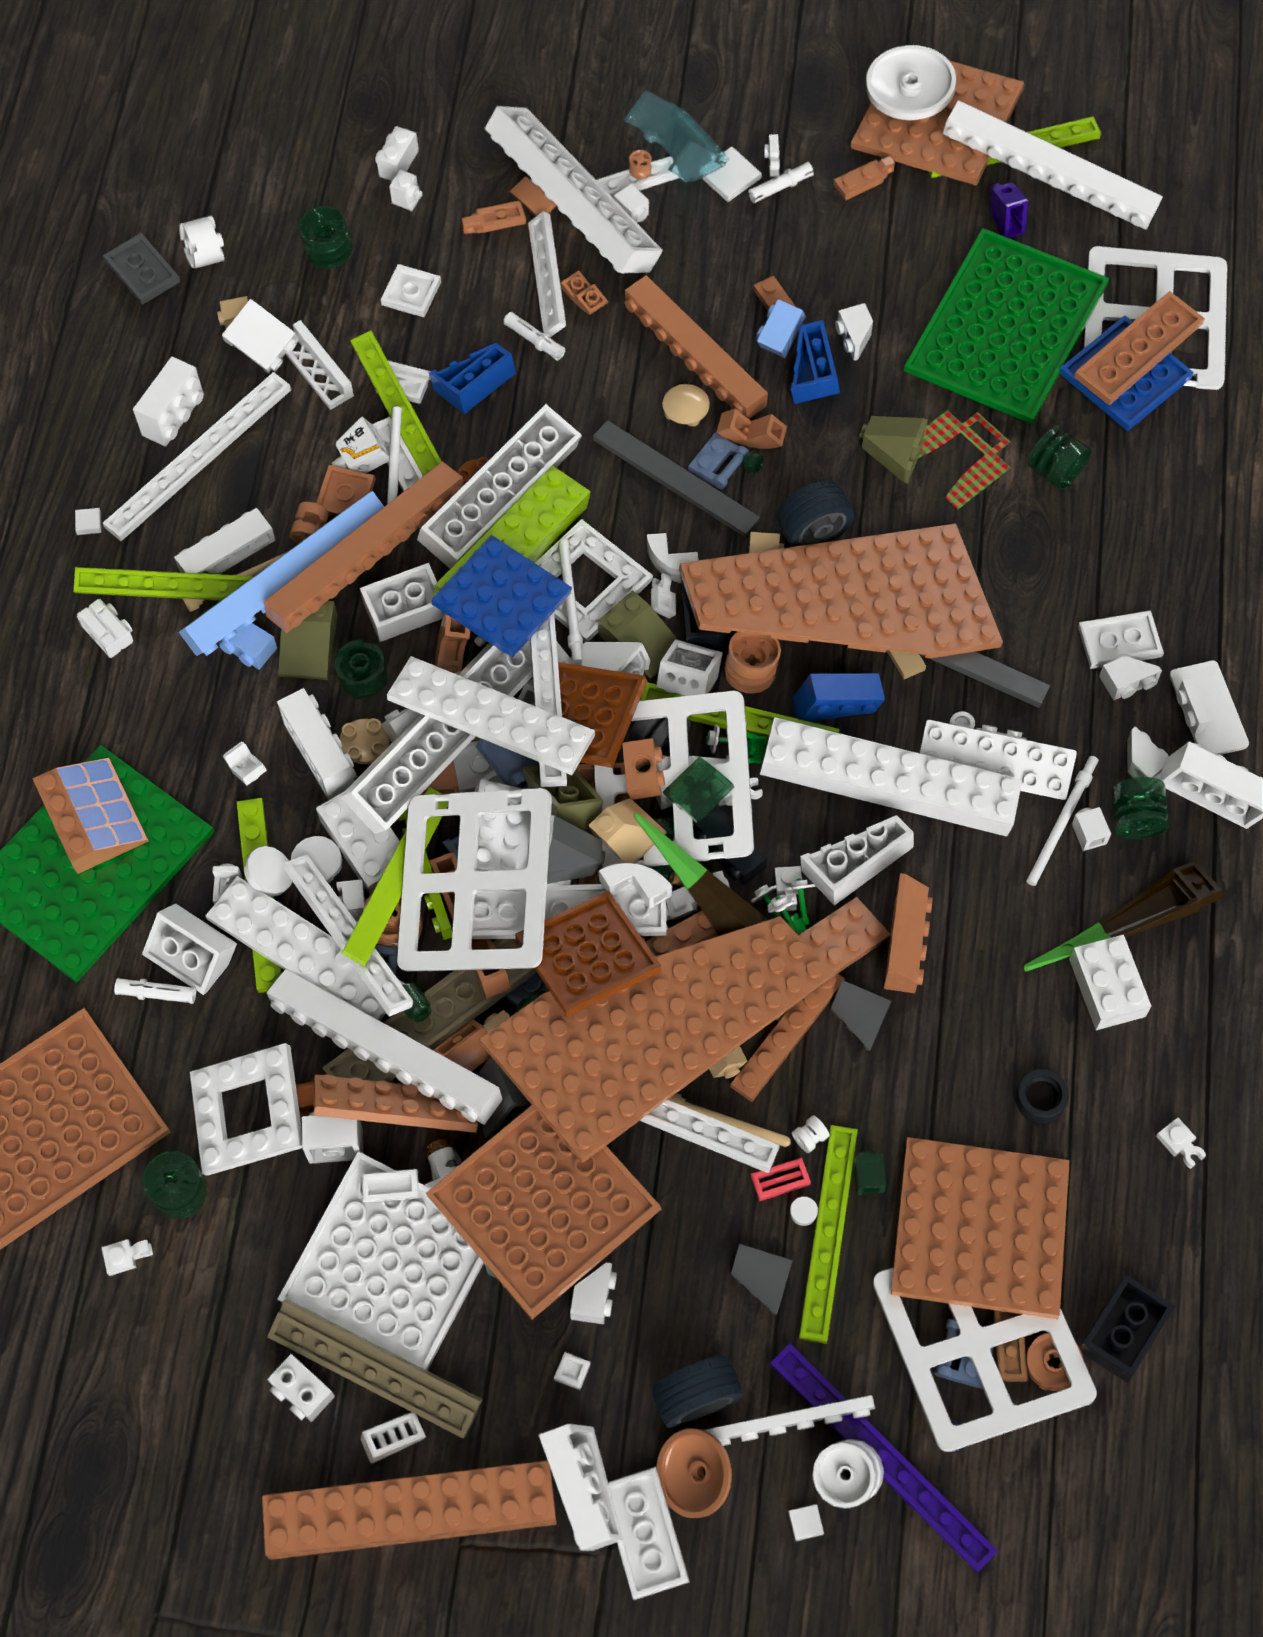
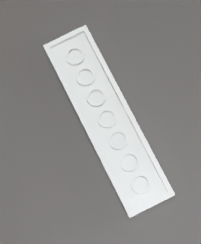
M412 656L387 693V699L391 702L570 775H573L595 737V730Z
M237 876L207 913L206 918L208 921L282 969L293 972L379 1021L386 1014L348 958L341 954L342 950L332 936L262 891L254 890L248 882ZM399 980V982L405 988V983Z
M602 884L547 886L545 920L606 892ZM633 884L613 895L640 936H666V900L649 909ZM526 890L476 892L472 940L516 939L515 933L524 930Z

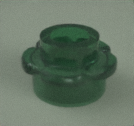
M758 451L748 452L742 462L747 473L759 472L763 466L764 457Z

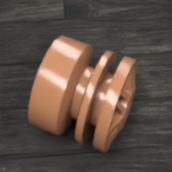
M737 631L730 639L724 667V674L729 684L738 691L749 694L760 693L768 689L774 681L780 658L781 647L779 641L770 638V635Z

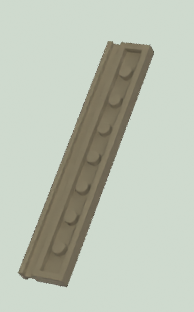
M288 1299L283 1300L282 1307L267 1336L277 1343L463 1439L467 1436L479 1405L483 1400Z

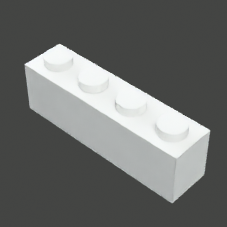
M255 508L250 512L244 513L234 522L222 526L214 534L202 538L192 547L182 550L174 558L181 573L219 575L274 542L275 537L272 527L259 510Z

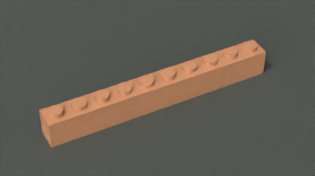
M442 461L265 600L266 617L286 633L298 627L305 618L317 612L325 602L336 597L340 590L348 584H352L359 575L371 569L379 559L390 554L394 547L406 541L413 532L421 528L463 487V477Z

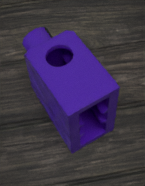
M996 183L992 185L989 190L991 193L990 213L1001 235L1012 238L1025 234L1028 207L1026 197L1014 183L1004 185Z

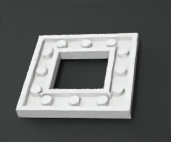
M581 519L561 538L568 540L571 564L582 554H585L616 579L586 608L575 600L579 634L582 635L584 642H589L598 633V620L632 590L639 594L653 580V575ZM558 542L535 562V564L557 578L562 574ZM564 600L554 611V617L569 629L566 601Z
M284 1043L190 1072L202 1174L208 1176L302 1148V1127L290 1045ZM266 1080L271 1127L227 1139L222 1092Z

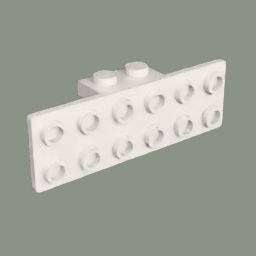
M927 720L920 754L1022 779L1020 791L1062 800L1067 798L1077 754L1076 750L1029 741L1022 737V732L1007 730V734L997 732L998 728L983 724L982 728L972 729Z

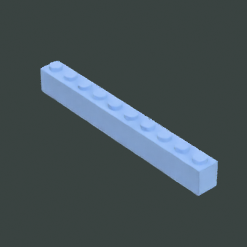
M373 491L364 495L180 630L179 634L196 656L202 653L206 656L218 648L216 645L218 641L223 638L226 642L237 634L235 629L241 624L245 628L255 621L254 615L260 610L265 613V600L379 512L384 506Z

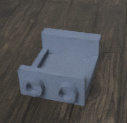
M480 738L476 745V748L505 785L518 788L527 786L522 772L523 767L539 765L538 761Z

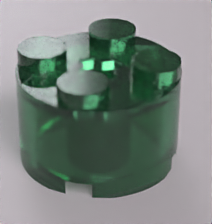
M354 640L341 647L335 660V669L339 684L347 694L351 695L354 699H361L378 693L386 686V663L383 652L376 644L372 642L371 644L366 643L363 640Z

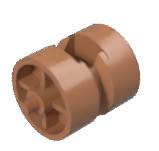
M300 503L295 515L296 520L293 522L290 531V538L299 544L324 526L329 516L327 509L317 503Z

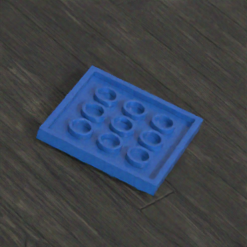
M1123 316L1060 368V374L1125 430L1129 431L1193 377L1194 372L1169 353L1110 406L1075 379L1074 375L1080 367L1133 323L1128 317Z
M491 535L432 598L431 605L513 658L569 596L572 587Z

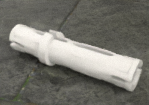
M806 162L795 169H787L784 171V174L749 189V197L753 203H756L786 187H794L797 185V182L813 176L814 172H810L813 171V168L809 162Z
M509 312L506 315L504 324L533 343L536 349L546 352L555 360H560L563 357L565 348L554 342L550 335L538 331L513 312Z
M117 978L114 988L115 995L136 996L139 1000L153 998L194 1004L196 998V987L147 982V979L136 981Z

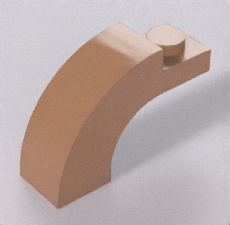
M444 614L441 622L434 666L456 673L462 671L463 655L466 642L470 637V630L447 614Z

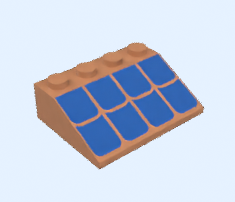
M109 758L58 767L32 778L77 874L149 842Z

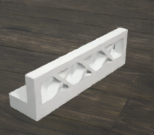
M301 320L293 324V329L297 336L295 341L299 342L302 348L301 352H286L287 357L330 410L352 398L354 395L348 378ZM303 358L314 360L313 368L303 366ZM315 375H326V383L316 382L314 380ZM328 390H335L341 395L330 400L327 393Z

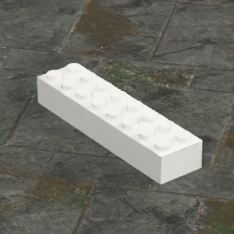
M545 404L421 527L417 540L451 569L552 465L557 468L577 447L582 435Z

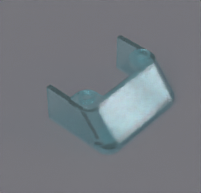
M646 90L624 119L626 122L640 128L644 132L643 137L652 144L657 142L662 145L674 159L668 170L678 175L686 183L689 181L695 182L724 167L729 161V157L689 113Z

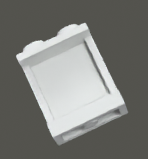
M252 299L247 302L222 334L225 342L230 346H235L260 365L268 374L272 370L276 371L283 362L281 358L286 352L290 353L297 344V341H295L297 339L296 333Z

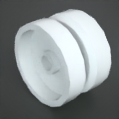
M849 1439L832 1444L820 1453L814 1463L813 1479L817 1491L825 1501L836 1507L850 1508L866 1502L877 1493L882 1484L884 1470L881 1458L873 1447L863 1441ZM849 1470L851 1476L847 1477L845 1471Z

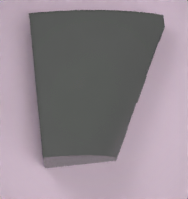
M842 980L831 1011L837 1018L844 1021L846 1028L859 1038L866 1050L870 1051L891 1001Z
M739 1244L731 1276L740 1284H743L753 1297L758 1298L769 1309L771 1314L777 1315L793 1260Z

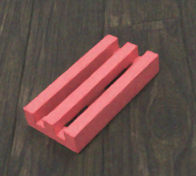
M802 1158L771 1167L769 1173L761 1170L750 1175L759 1201L811 1185ZM796 1167L800 1168V1171H796L762 1183L759 1182V1179L765 1178ZM803 1177L802 1180L789 1183L768 1191H762V1189L778 1185L796 1178Z

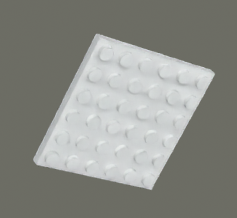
M357 1152L278 1300L283 1302V1300L288 1299L397 1356L428 1370L484 1263L425 1194L430 1188L418 1182L419 1198L364 1203L362 1174L395 1170Z

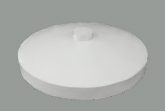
M916 45L900 46L884 52L873 61L866 78V90L872 104L882 113L903 120L924 119L942 111L952 100L956 88V74L950 61L944 55L931 48Z

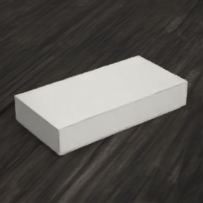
M418 1170L362 1174L363 1202L419 1198Z

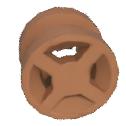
M645 150L632 152L629 156V172L631 176L636 179L647 178L651 174L650 153Z

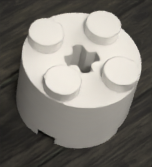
M212 216L179 225L180 238L185 243V248L183 249L192 268H200L224 261V255L220 248L224 246L223 239L220 233L216 234L215 232L216 227Z

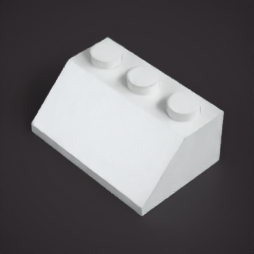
M174 904L157 913L142 955L190 987H196V990L204 995L229 965L237 943L179 905Z

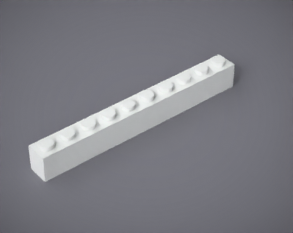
M959 100L947 119L943 134L951 139L966 144L972 149L985 153L991 158L1004 162L1145 230L1163 196Z
M287 969L283 971L267 991L271 1001L270 1005L278 1013L283 1014L285 1012L299 1025L303 1026L306 1024L317 1035L321 1037L328 1036L338 1047L351 1049L361 1060L366 1061L368 1059L374 1062L375 1066L382 1072L388 1073L390 1071L402 1083L406 1085L413 1084L418 1087V1090L423 1095L436 1097L443 1106L450 1110L453 1108L459 1110L471 1122L478 1121L485 1125L503 1100L498 1086Z

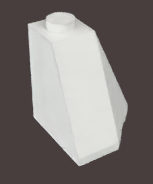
M585 642L581 648L583 662L579 665L643 675L644 670L649 669L651 660L643 644L640 642Z

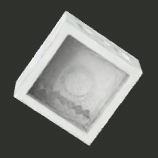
M675 639L660 662L656 687L664 689L669 693H678L685 696L708 694L718 678L722 652Z

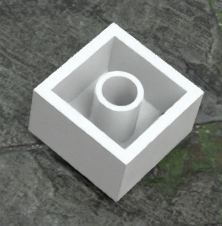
M314 1112L310 1113L309 1116H303L302 1148L309 1163L353 1161L357 1152L363 1154V1128L360 1120L314 1116Z

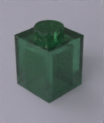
M865 1151L861 1152L859 1156H855L853 1164L857 1195L884 1193L886 1178L883 1154Z

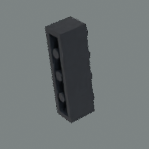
M701 787L693 791L691 799L694 838L699 840L732 836L734 834L733 820ZM723 844L710 845V853L724 852ZM754 844V850L749 856L714 860L717 863L721 862L727 868L728 875L734 881L738 880L744 886L767 868L768 857Z

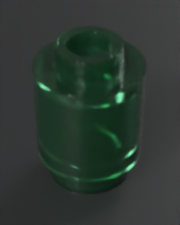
M416 983L403 984L402 986L413 1000L412 1007L404 1010L406 1016L414 1022H421L428 1018L432 1012L431 1004Z

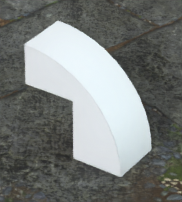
M666 533L647 535V550L653 565L660 573L667 574L671 577V580L681 583L680 563L698 561V553L668 554Z
M620 863L599 870V881L606 891L609 890L612 896L633 884L649 909L672 896L671 884L660 873L649 867L634 863Z

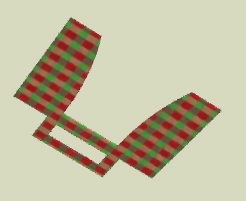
M947 410L927 425L924 445L919 458L939 448L959 433L963 434L985 454L963 474L945 497L958 510L1011 468L996 455L1010 441L978 412L962 424ZM978 421L1000 442L992 448L969 427Z

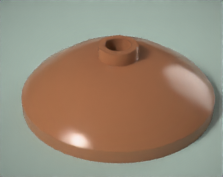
M685 1429L672 1435L663 1445L657 1461V1470L669 1507L676 1513L688 1518L705 1517L717 1511L728 1496L732 1479L730 1460L721 1442L707 1431ZM704 1468H705V1471H706V1475H705V1476H704V1474H703V1469H704Z

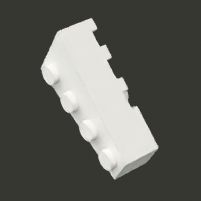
M567 1424L540 1434L541 1443L572 1525L575 1541L580 1550L593 1551L622 1541L623 1538L594 1428Z

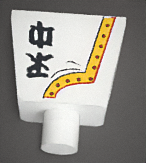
M361 417L336 442L341 456L333 461L332 465L368 473L390 461V454L375 427L365 418Z

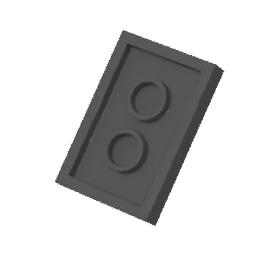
M142 233L103 255L105 262L142 305L180 282L176 272Z

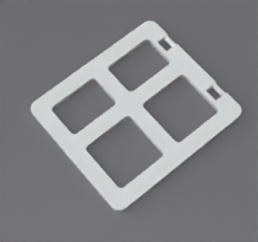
M1093 247L1089 252L1088 270L1104 276L1106 264L1156 269V302L1169 291L1173 293L1175 270L1209 274V311L1197 312L1205 318L1203 325L1198 329L1208 331L1207 369H1190L1194 372L1193 376H1196V381L1189 380L1183 386L1211 390L1220 389L1225 380L1227 262L1220 257ZM1102 294L1085 326L1084 348L1102 334V321H1118L1123 316H1126L1134 322L1150 307L1105 303Z
M726 691L639 701L632 721L656 718L668 719L671 766L669 769L663 770L665 786H661V790H672L675 832L673 842L697 862L749 856L754 850L745 704L742 694L738 691ZM725 711L727 714L729 761L724 764L691 767L689 765L687 717L692 714ZM594 765L595 790L603 799V812L607 807L615 804V797L618 794L628 793L625 774L615 775L613 768ZM730 783L734 834L728 837L694 839L691 789L694 786ZM602 844V851L605 852V861L602 868L623 863ZM723 844L724 852L709 853L710 845ZM655 845L643 856L644 860H639L635 863L646 867L669 865Z
M535 788L514 791L501 790L451 793L446 795H418L410 800L397 956L398 966L402 970L535 968L541 963L552 804L551 794L547 790ZM510 797H522L521 805H510ZM449 801L448 809H438V802ZM530 811L531 825L527 868L523 870L477 871L481 815L487 813ZM460 815L456 871L453 873L424 874L423 864L427 819L432 816ZM525 889L526 906L523 946L519 949L472 950L474 898L476 892ZM454 892L455 904L451 949L448 951L419 952L418 934L422 895L425 893Z
M893 1268L879 1272L875 1276L873 1281L874 1289L935 1441L941 1450L950 1452L1089 1405L1096 1398V1388L1061 1309L1058 1319L1023 1314L987 1327H982L979 1325L972 1307L948 1303L954 1320L957 1322L960 1335L922 1347L918 1343L900 1296L891 1295ZM1039 1331H1047L1051 1336L1071 1387L1021 1405H1014L997 1369L990 1348ZM967 1356L972 1360L993 1413L989 1416L954 1426L946 1412L930 1368Z

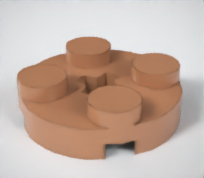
M1045 1333L1034 1340L1026 1353L1027 1372L1040 1388L1061 1391L1069 1388L1071 1384L1061 1362L1058 1364V1369H1054L1053 1366L1047 1364L1050 1360L1049 1355L1053 1354L1055 1358H1059L1050 1334ZM1077 1345L1078 1350H1079V1352H1080V1354H1081V1356H1082V1352H1081L1079 1346Z

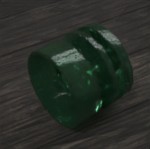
M319 206L307 211L302 216L298 225L299 235L304 244L307 257L312 264L319 268L330 269L342 265L350 258L353 251V243L345 217L338 209L331 206Z
M1056 425L1039 440L1031 452L1027 464L1032 470L1037 469L1039 475L1048 473L1047 481L1057 489L1063 490L1084 469L1092 451L1079 440L1071 443L1072 434L1065 433L1064 428Z
M1137 777L1121 781L1112 787V805L1116 810L1114 814V820L1116 821L1115 831L1118 835L1130 839H1144L1163 834L1169 829V810L1165 806L1167 794L1163 781L1151 777Z
M178 1151L164 1152L156 1156L144 1171V1191L154 1207L163 1216L172 1219L187 1218L195 1214L203 1206L207 1197V1182L196 1162L187 1154ZM170 1179H171V1180H174V1181H175L176 1179L178 1180L176 1183H173V1182H171L170 1184L168 1183Z

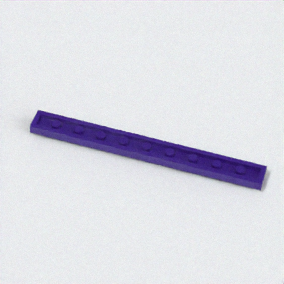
M791 1344L770 1363V1366L812 1408L847 1401ZM853 1414L842 1416V1421L829 1424L844 1440L854 1439L863 1441L874 1448L881 1458L884 1470L883 1479L976 1573L998 1552L864 1417L853 1418Z

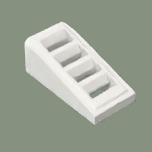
M411 1412L363 1431L361 1442L370 1463H374L425 1439L426 1436L417 1415ZM407 1422L413 1432V1435L410 1437L404 1426ZM395 1428H398L402 1437L400 1441H398L394 1432ZM386 1432L391 1441V1444L388 1446L383 1436ZM374 1438L377 1439L378 1444L380 1446V1449L378 1450L376 1449L374 1442L372 1440Z

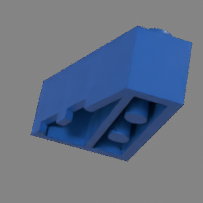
M823 320L800 326L797 358L794 365V379L791 386L794 404L840 393Z
M497 343L469 354L470 358L459 363L453 361L449 363L450 367L439 372L436 370L429 372L434 391L462 413L466 414L516 374L512 354Z
M810 674L793 697L797 719L808 722L859 714H871L876 712L885 701L879 674Z

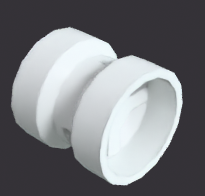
M814 1115L806 1120V1124L803 1127H797L792 1131L794 1140L806 1153H810L815 1149L819 1141L823 1142L830 1136L824 1124Z

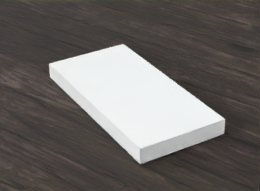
M654 1467L608 1482L623 1538L622 1541L617 1543L633 1599L636 1600L689 1583L657 1468Z

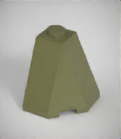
M871 416L868 425L864 424L860 433V438H863L862 448L902 482L908 484L924 445L928 420L924 418Z

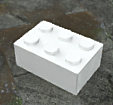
M174 357L169 359L133 408L142 436L165 447L170 440L176 437L178 429L189 419L194 407L199 405L203 399L204 393L196 367Z
M429 563L360 588L363 604L380 642L443 619L445 613L431 605L437 580Z
M1124 934L1073 949L1069 960L1096 1030L1146 1017L1151 1004Z

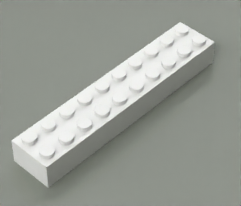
M497 106L485 128L491 135L492 140L504 148V152L518 163V167L531 177V181L545 192L544 194L547 198L554 201L559 211L571 219L572 224L586 235L585 238L599 249V253L613 264V268L619 273L650 272L663 251L655 241L527 108Z
M529 639L513 658L491 643H488L458 675L514 697L533 677L531 640ZM420 714L356 779L340 798L374 834L386 831L408 808L410 800L420 795L476 736Z
M776 717L773 720L760 775L1003 836H1008L1014 825L1022 779Z

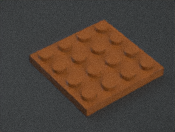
M558 662L562 717L595 730V737L580 763L613 768L646 686L647 679L644 675Z
M608 890L545 920L542 961L535 967V970L567 1017L661 972V964ZM524 930L515 933L516 941L520 947L523 946Z

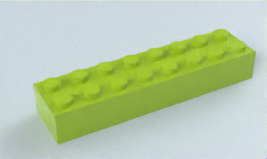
M552 465L435 584L433 597L491 535L535 563L587 509L591 491Z

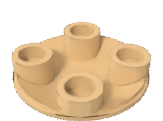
M682 384L675 386L664 396V416L676 423L687 424L692 427L696 426L708 413L709 398L701 388L695 385Z
M375 718L358 719L345 724L339 737L344 754L348 753L352 762L357 764L373 763L389 746V737L381 726V722Z

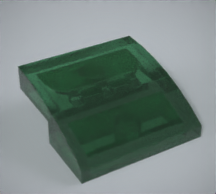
M699 756L663 791V794L698 823L734 788V785L716 768Z

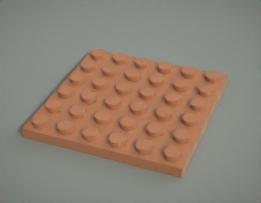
M950 61L956 74V88L952 100L942 111L924 119L903 120L882 113L871 103L851 142V148L882 158L890 156L895 162L929 172L934 171L936 174L977 186L990 156L944 135L943 131L947 119L959 100L1007 123L1024 89V82Z
M533 1105L425 1193L532 1320L661 1210V1206L607 1146L581 1163Z
M907 1137L891 1295L1058 1319L1060 1316L1070 1160Z

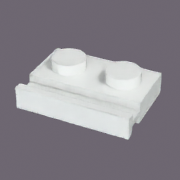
M388 361L408 400L420 404L430 380V371Z

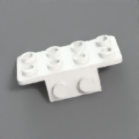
M1212 660L1173 669L1170 673V679L1195 743L1201 745L1205 750L1218 755L1246 749L1249 741L1218 663Z

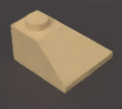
M631 798L607 807L588 826L594 836L601 839L603 844L623 863L635 864L654 846V843L634 818V813L640 814L664 835L667 832Z

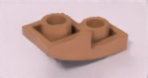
M526 176L510 191L512 196L525 205L534 216H538L543 211L549 214L557 206L553 200L545 196V192L538 185L534 184Z
M577 271L560 284V287L569 298L589 315L608 303V300L595 284L590 285L580 271Z

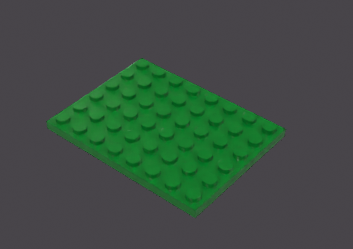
M982 228L905 364L904 372L1033 424L1060 374V368L1066 363L1106 289L1109 278Z
M102 745L85 762L104 758L110 759L149 842L77 874L47 809L43 805L0 850V925L75 983L85 975L215 832L212 826Z

